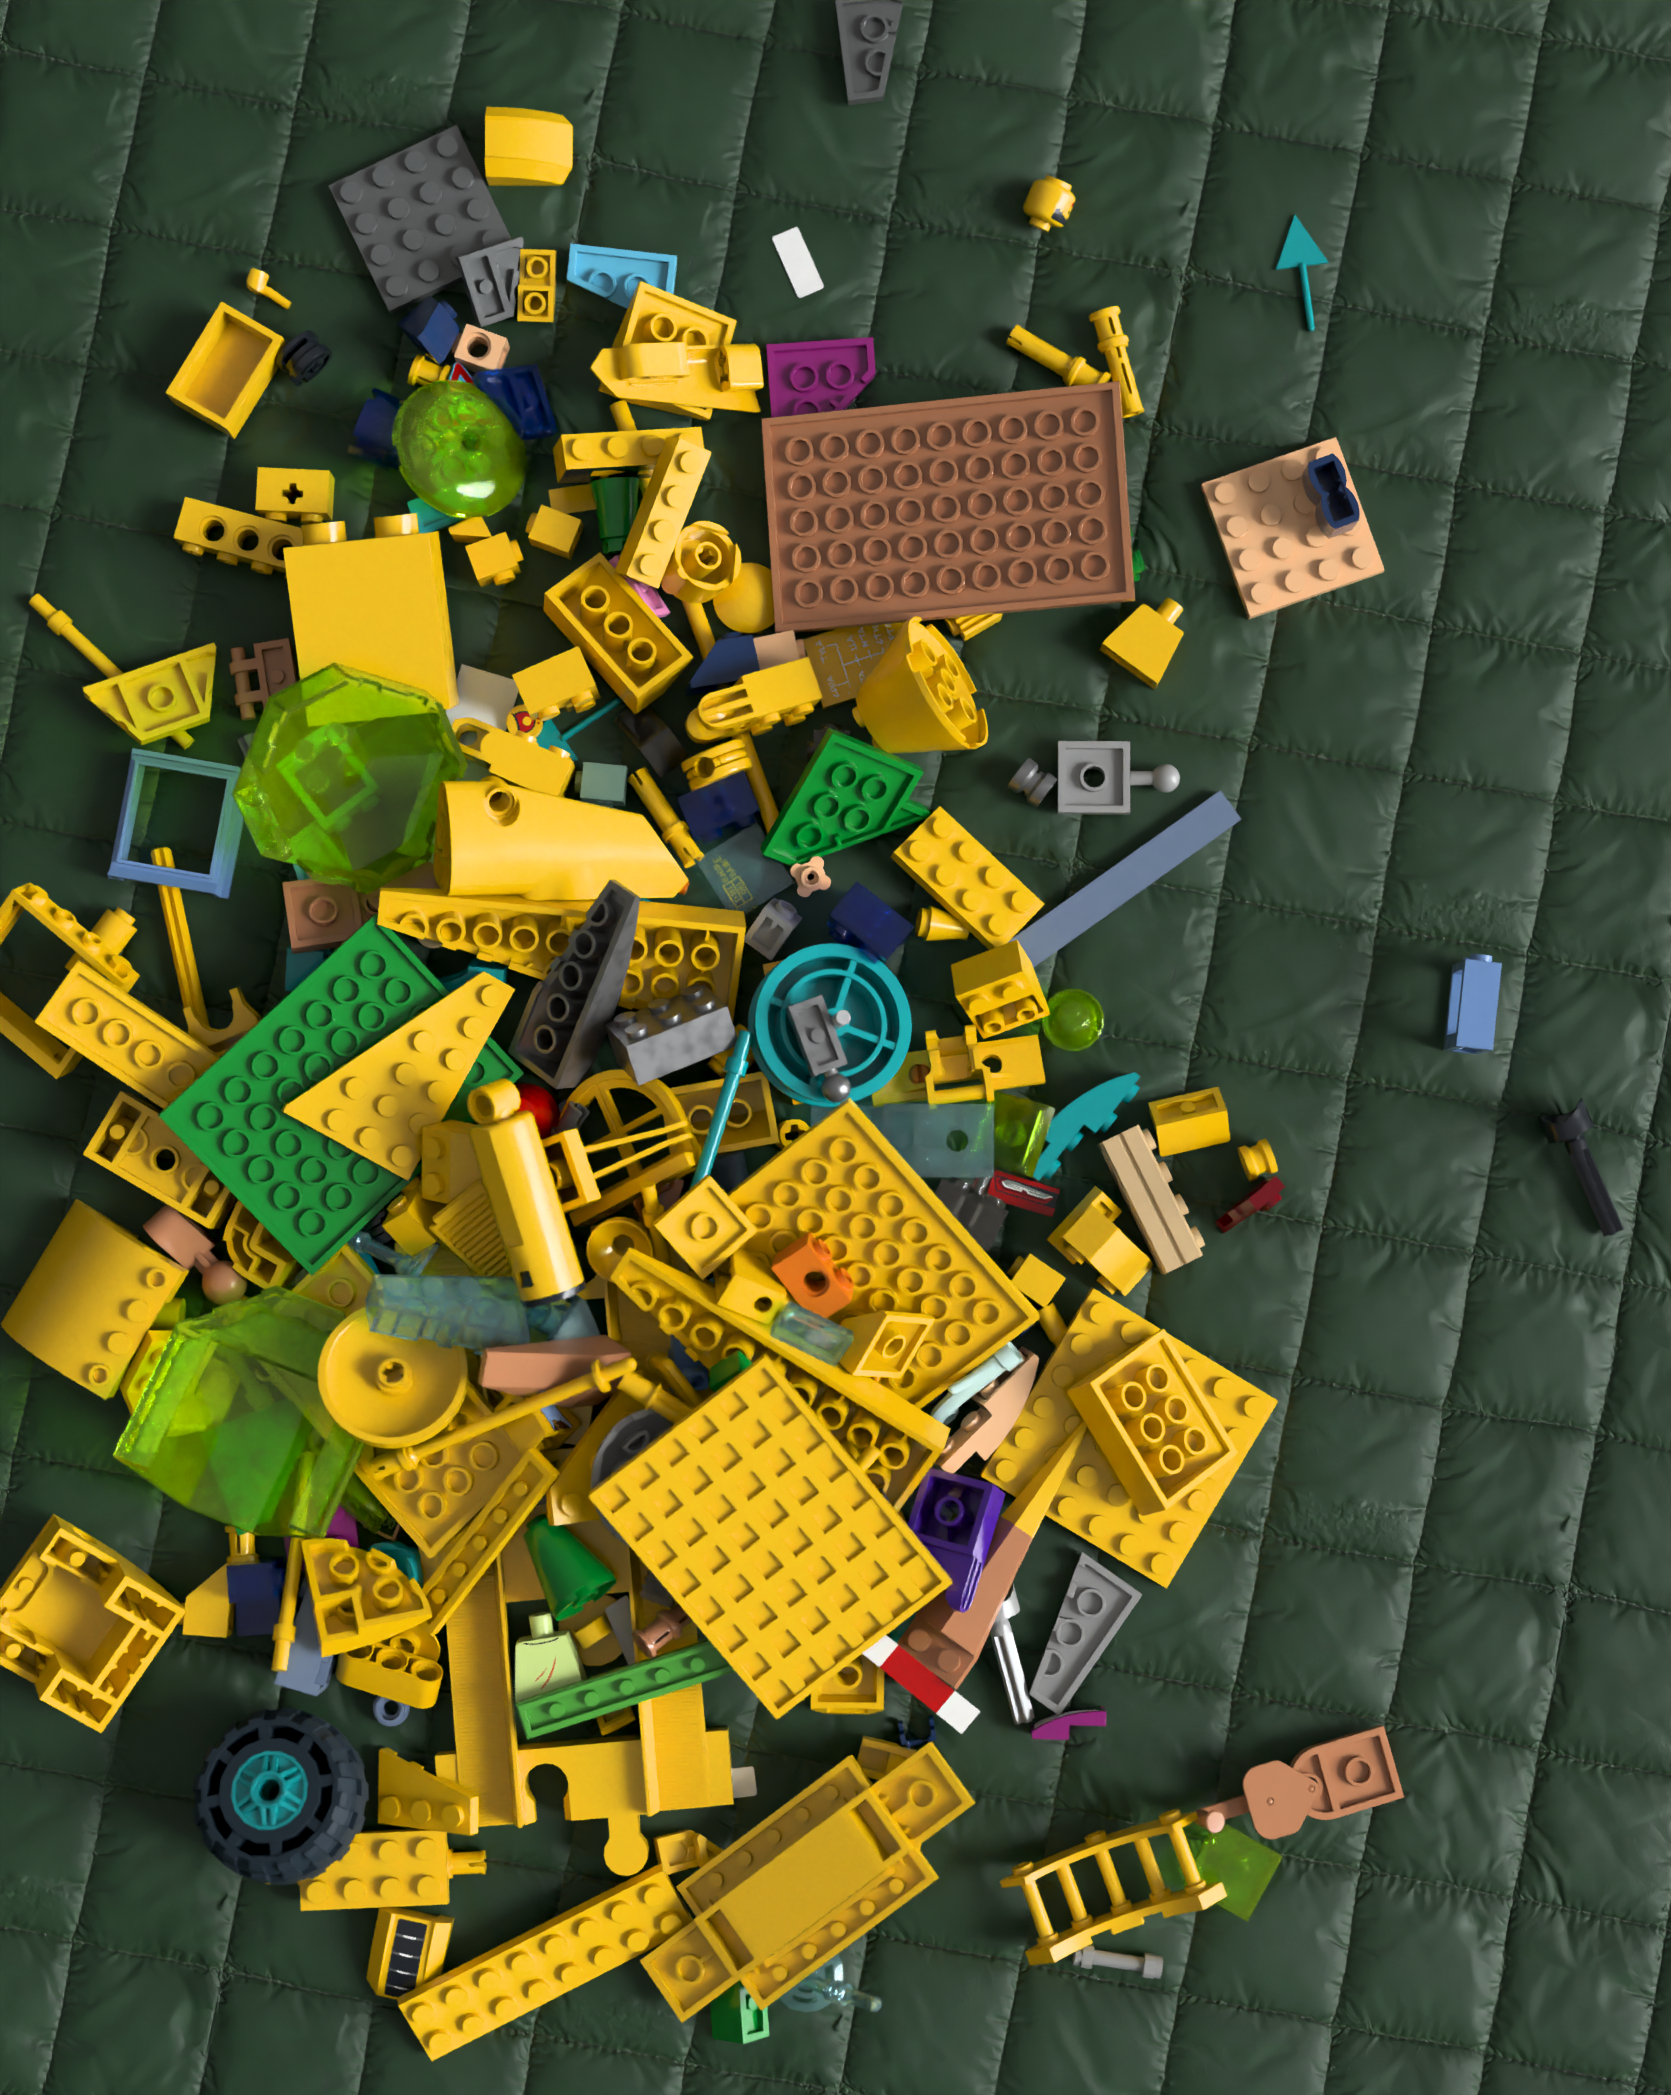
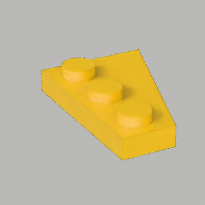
M388 1747L379 1750L378 1823L468 1836L478 1833V1795L444 1777L438 1778L423 1770L424 1766L398 1757L397 1752Z

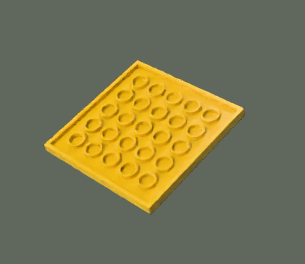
M1091 1288L1034 1382L1019 1417L1001 1444L991 1454L979 1475L1017 1498L1084 1421L1067 1390L1091 1372L1161 1329L1098 1290ZM1168 1334L1169 1338L1239 1454L1167 1510L1141 1516L1090 1429H1088L1045 1513L1047 1517L1166 1589L1278 1403V1400Z

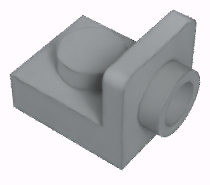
M773 898L763 908L746 933L744 942L772 961L792 931L801 922L802 917L797 914V910L790 903Z

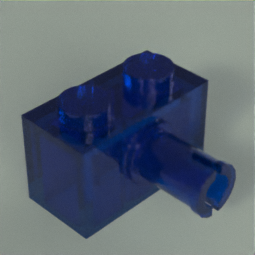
M744 770L677 798L694 841L702 840L704 844L723 837L722 831L735 826L737 830H741L757 822L755 817L761 813Z

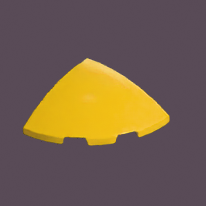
M316 1538L300 1540L321 1657L340 1654L374 1644L432 1618L429 1602L415 1578L412 1577L408 1580V1577L397 1568L396 1561L385 1553L371 1548L370 1551L350 1547L348 1541L343 1539Z

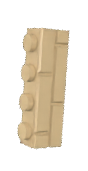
M1138 1124L1097 1144L1160 1273L1166 1274L1203 1256L1200 1248L1205 1246L1204 1240L1196 1226L1189 1227L1184 1217L1189 1211L1180 1194L1174 1196L1168 1185V1182L1173 1180L1164 1161L1157 1163L1152 1150L1157 1148L1150 1131L1148 1129L1141 1130Z

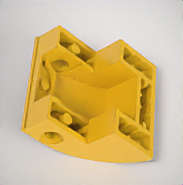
M76 1199L1 1322V1326L17 1343L40 1360L107 1400L115 1396L131 1365L129 1362L147 1331L150 1329L163 1305L172 1301L189 1270L137 1240L139 1235Z
M52 1514L0 1589V1665L34 1683L40 1700L102 1733L185 1614L186 1609L165 1588L125 1557L78 1527Z

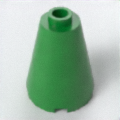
M541 1514L527 1523L526 1527L528 1530L524 1534V1539L549 1611L556 1621L567 1619L584 1610L582 1605L592 1599L596 1602L617 1583L614 1573L565 1525L550 1526L548 1517L545 1514Z

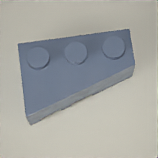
M305 1576L299 1593V1597L303 1598L299 1612L295 1611L293 1626L296 1627L294 1643H290L286 1672H278L274 1684L318 1696L328 1688L338 1654L321 1657Z

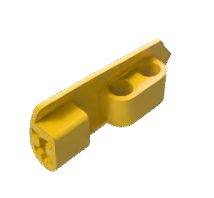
M685 342L630 344L619 348L601 349L589 368L616 398L751 413L761 411L755 391L763 388L760 350L754 343L687 346Z

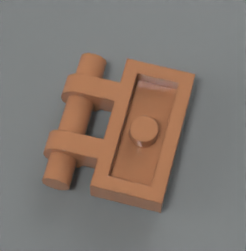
M289 638L253 644L255 658L246 659L244 647L230 649L232 662L229 664L230 674L235 676L237 694L234 695L236 707H240L241 720L255 719L254 705L258 703H263L266 716L302 710L292 644ZM258 671L260 690L251 691L249 674Z

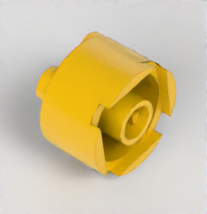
M698 521L682 529L661 581L663 590L684 602L698 604L710 601L727 588L738 576L741 569L740 549L737 543L734 545L727 536L729 532L724 527L709 521Z

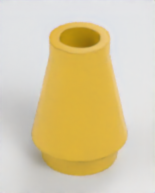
M929 906L928 909L920 908L918 911L915 935L923 937L924 941L967 940L969 930L950 913L933 906Z

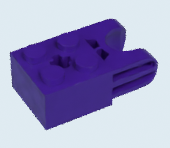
M930 1468L921 1480L908 1527L951 1577L952 1584L947 1587L946 1600L953 1610L964 1613L972 1605L1005 1493L994 1484ZM953 1513L957 1514L958 1517L951 1521Z

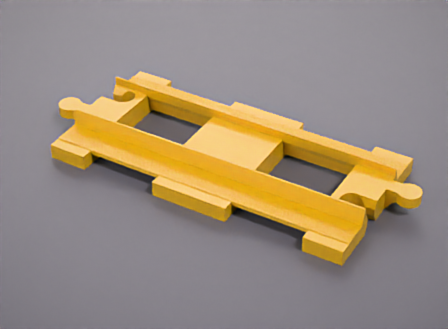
M598 1225L590 1226L591 1233ZM618 1235L614 1238V1246L619 1252L626 1253L629 1247L634 1249V1242L629 1236ZM437 1239L434 1244L411 1257L398 1243H395L399 1301L411 1302L429 1308L443 1317L452 1326L465 1349L468 1363V1380L490 1404L489 1388L478 1384L483 1349L486 1348L483 1309L521 1305L520 1300L518 1301L513 1297L506 1303L440 1239ZM667 1241L672 1268L687 1274L690 1271V1266ZM596 1274L590 1282L586 1283L584 1290L557 1301L605 1298L608 1336L631 1352L630 1357L636 1361L635 1369H642V1375L645 1379L656 1386L662 1384V1390L672 1396H677L670 1391L669 1384L661 1374H652L645 1367V1360L651 1353H661L664 1357L668 1358V1350L671 1348V1334L668 1336L658 1326L660 1322L648 1310L643 1311L615 1283L606 1281ZM575 1446L559 1447L542 1452L541 1454L558 1470ZM544 1494L446 1622L456 1750L441 1751L435 1755L436 1777H444L479 1796L478 1827L514 1824L517 1828H522L523 1825L531 1824L537 1820L536 1799L530 1790L528 1782L530 1770L544 1763L553 1764L561 1768L568 1781V1792L563 1798L565 1819L575 1821L608 1818L610 1837L604 1848L605 1862L610 1870L616 1874L629 1876L640 1871L648 1859L649 1846L646 1838L640 1833V1815L647 1814L648 1817H651L659 1811L734 1804L728 1726L705 1728L702 1683L638 1703L641 1734L517 1745L506 1602L545 1599L524 1539V1534L528 1530L526 1527L528 1522L541 1514H545L548 1517L546 1494ZM475 1518L433 1558L429 1559L418 1546L420 1564L423 1571V1587ZM601 1519L563 1524L614 1573L617 1583L606 1594L629 1592L632 1632L635 1629L641 1630L656 1619V1614L660 1610H670L678 1604L634 1550L611 1534ZM691 1621L683 1628L681 1637L677 1640L671 1639L656 1651L657 1655L697 1643V1625L694 1621ZM633 1640L635 1663L648 1659Z

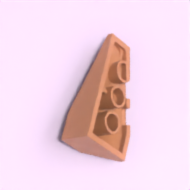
M607 1335L483 1349L478 1384L486 1388L530 1398L591 1373V1363L595 1360H599L604 1366H608L630 1357L631 1352ZM625 1375L610 1380L611 1390L603 1393L596 1386L552 1405L568 1409L598 1405L619 1391L617 1387Z

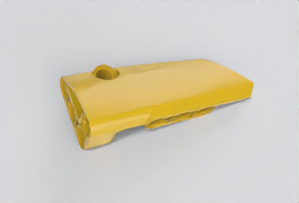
M494 775L486 776L480 781L440 782L433 870L435 880L446 896L519 895L521 898L536 901L597 899L608 881L615 879L640 898H674L689 881L642 814L509 785L499 776ZM502 792V796L497 801L489 802L490 797L494 793Z

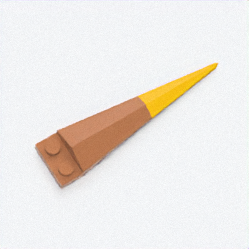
M1085 1421L1082 1422L998 1518L970 1609L964 1613L953 1610L946 1600V1588L915 1613L916 1617L897 1642L900 1647L956 1690L978 1660L1027 1550L1089 1429Z

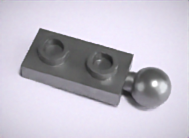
M819 995L787 1007L785 1009L811 1078L823 1074L825 1078L821 1086L823 1096L828 1101L834 1103L844 1101L850 1094L851 1085L844 1075L838 1073L837 1068L848 1064L823 996Z

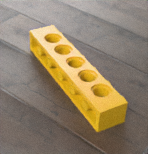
M189 497L184 499L173 537L180 545H183L182 550L184 552L197 556H203L204 551L217 555L216 560L237 566L238 561L252 564L250 569L266 575H271L273 570L286 573L285 560L277 559V551L281 546L287 544L292 546L303 545L301 528ZM215 526H223L224 535L218 541H209V531ZM250 535L258 536L259 542L255 549L251 551L243 550L242 544L246 537Z

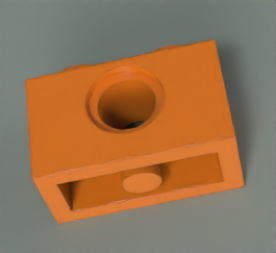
M808 1232L775 1254L771 1269L811 1321L817 1325L852 1301L854 1282L843 1267L838 1269L831 1260L832 1253L822 1239L816 1240L812 1233ZM812 1271L820 1272L825 1277V1279L821 1281H812L807 1277L806 1274Z

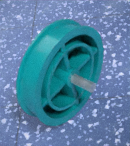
M828 943L801 949L788 956L766 974L751 1000L747 1031L754 1034L750 1046L752 1054L764 1076L774 1087L788 1097L817 1107H837L842 1102H830L823 1096L821 1090L822 1082L825 1079L823 1074L811 1078L785 1009L787 1007L819 995L823 996L848 1064L837 1068V1071L849 1080L851 1091L847 1098L850 1097L853 1102L875 1093L894 1077L906 1057L912 1032V1019L907 997L901 984L888 967L876 957L859 948Z

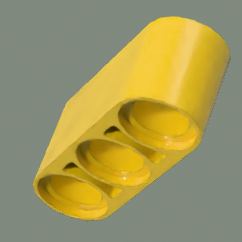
M376 1642L365 1647L340 1653L335 1675L341 1683L415 1708L425 1709L434 1706L437 1701L443 1669L437 1662Z

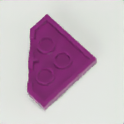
M873 337L766 344L771 418L846 410L875 377Z

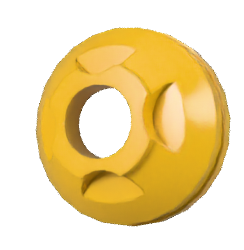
M614 1217L600 1223L591 1233L586 1246L587 1258L593 1271L601 1278L612 1283L614 1282L610 1279V1276L625 1254L615 1248V1237L627 1235L634 1242V1250L653 1258L654 1254L651 1236L647 1229L639 1222L627 1217Z

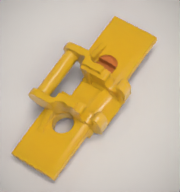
M975 1024L965 1025L962 1036L943 1039L938 1038L936 1030L925 1031L926 1050L908 1052L894 1077L871 1095L873 1107L927 1100L929 1110L937 1109L936 1105L985 1098L987 1102L994 1101V1090L1045 1084L1038 1034L977 1043ZM988 1058H995L999 1060L1002 1068L998 1073H991L990 1067L985 1066L982 1062ZM980 1079L983 1082L980 1085L934 1091V1086L938 1084Z

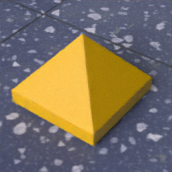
M631 1706L596 1717L603 1736L624 1729L636 1720Z

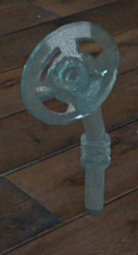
M360 1230L347 1242L348 1247L356 1253H367L397 1268L395 1272L401 1276L395 1292V1301L399 1302L404 1298L440 1246L438 1242H435L420 1251L415 1257L408 1253L404 1256L372 1240L369 1234Z
M838 1954L779 1997L786 2006L801 2012L818 2011L832 2002L841 2006L851 2004L872 2012H878L882 2006V2001L879 1997L855 1990L850 1984L843 1982L844 1970ZM833 1965L834 1979L826 1980L824 1969ZM799 1988H802V1989H805V1990L811 1989V1990H813V1992H808V1993H807V1992H801V1991H799L798 1989H799ZM793 1995L804 1999L816 1997L818 2001L803 2003L792 1999Z

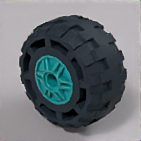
M291 1708L278 1710L264 1709L250 1713L251 1716L241 1722L235 1721L222 1731L223 1736L215 1745L210 1744L202 1757L205 1761L200 1774L195 1775L192 1789L195 1793V1807L192 1808L195 1825L199 1827L203 1837L201 1840L209 1852L225 1867L240 1876L260 1883L276 1885L295 1884V1882L313 1879L326 1872L325 1869L336 1860L340 1861L351 1849L349 1845L356 1833L361 1832L366 1818L363 1816L366 1801H369V1784L365 1780L364 1764L359 1753L350 1743V1740L335 1726L316 1715Z

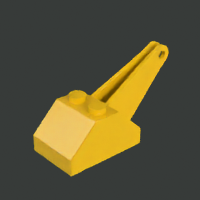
M687 1120L664 1128L583 1147L577 1128L542 1140L564 1214L601 1199L595 1180L659 1150L693 1137L691 1132L668 1139L595 1173H592L586 1155L670 1133L688 1126Z

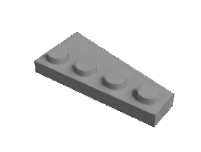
M1081 1552L1029 1691L1032 1697L1058 1715L1061 1714L1142 1596V1593L1084 1552Z

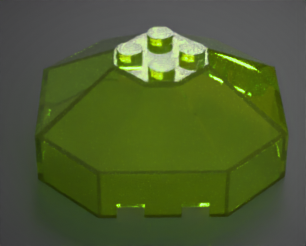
M334 662L268 697L232 796L261 856L298 865L312 880L334 886L338 883L349 886L354 891L369 894L431 859L434 852L432 840L436 831L440 782L456 781L457 777L463 779L468 764L442 703L426 690Z

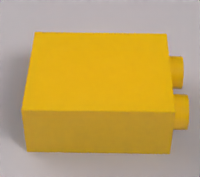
M417 513L373 518L376 538L347 541L345 521L301 525L303 545L283 548L306 724L446 710L460 704L439 532L419 533Z

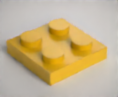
M708 1174L652 1223L702 1280L758 1231Z

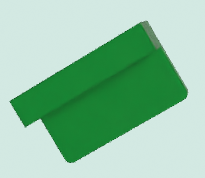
M740 1980L710 2002L713 2039L745 2044L769 2037L768 2008L766 2007L761 2011Z

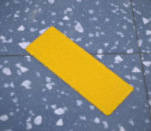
M590 484L549 490L552 509L565 514L596 509Z

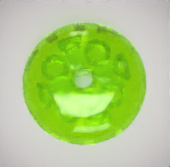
M441 380L420 387L401 405L393 426V446L397 447L398 456L402 464L399 466V469L404 479L424 502L449 516L468 519L469 517L491 516L506 507L516 497L523 484L527 467L525 442L514 417L495 396L471 383L457 380ZM462 441H466L467 449L463 446Z

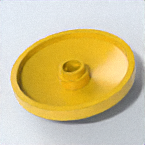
M405 1301L379 1302L363 1307L349 1315L333 1330L327 1339L318 1364L319 1391L329 1416L350 1437L364 1444L379 1448L408 1447L424 1442L439 1433L450 1423L460 1409L468 1385L466 1353L456 1331L436 1312L419 1304Z

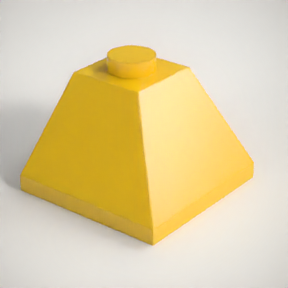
M878 1311L843 1319L835 1330L834 1337L827 1350L852 1376L901 1379L933 1325L935 1318L929 1314Z

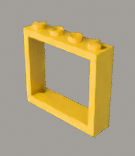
M27 883L15 888L1 906L0 945L26 909L114 983V985L126 993L130 991L140 977L132 969L128 960L114 954L104 945L103 940L98 935L88 932L82 927L71 912L60 908L49 899L47 892L41 887ZM0 992V1032L56 1080L73 1071L84 1055L72 1047L68 1050Z

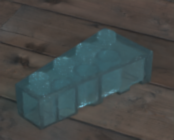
M374 1275L365 1299L369 1331L413 1341H418L419 1338L429 1339L437 1342V1346L450 1349L453 1345L474 1349V1354L483 1355V1349L528 1344L530 1340L525 1308L521 1305L513 1277Z

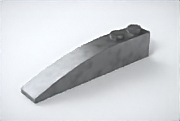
M615 879L608 881L587 911V919L582 927L573 931L568 939L570 943L561 956L555 957L549 966L551 971L544 981H539L532 990L507 1052L555 1089L578 1087L588 1079L607 1033L605 1024L612 1021L622 992L636 932L640 897Z

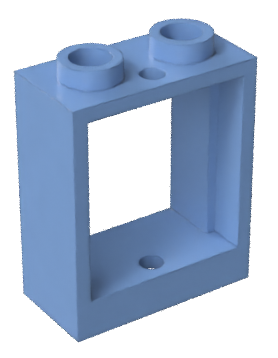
M1470 954V957H1464L1462 961L1452 965L1443 1051L1480 1055L1493 1050L1502 963L1492 962V956Z

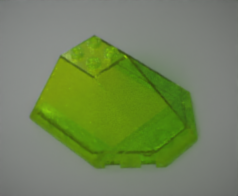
M275 1285L262 1290L261 1294L242 1301L238 1299L214 1308L208 1314L194 1319L190 1317L179 1321L175 1325L113 1457L185 1508L237 1529L259 1536L324 1539L366 1445L347 1435L335 1424L324 1406L318 1386V1364L322 1349L333 1330L346 1318L344 1312Z

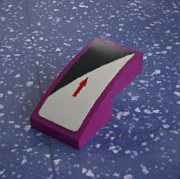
M1104 1706L1082 1707L1062 1711L1060 1715L1053 1714L1030 1726V1734L1032 1739L1069 1740V1725L1106 1726L1107 1711Z

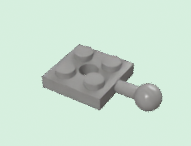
M1058 741L1057 814L1129 815L1130 785H1153L1156 790L1167 793L1176 789L1180 781V775L1178 770L1170 764H1161L1153 771H1130V741ZM1091 768L1100 770L1104 776L1103 784L1095 788L1088 786L1083 778L1085 771Z

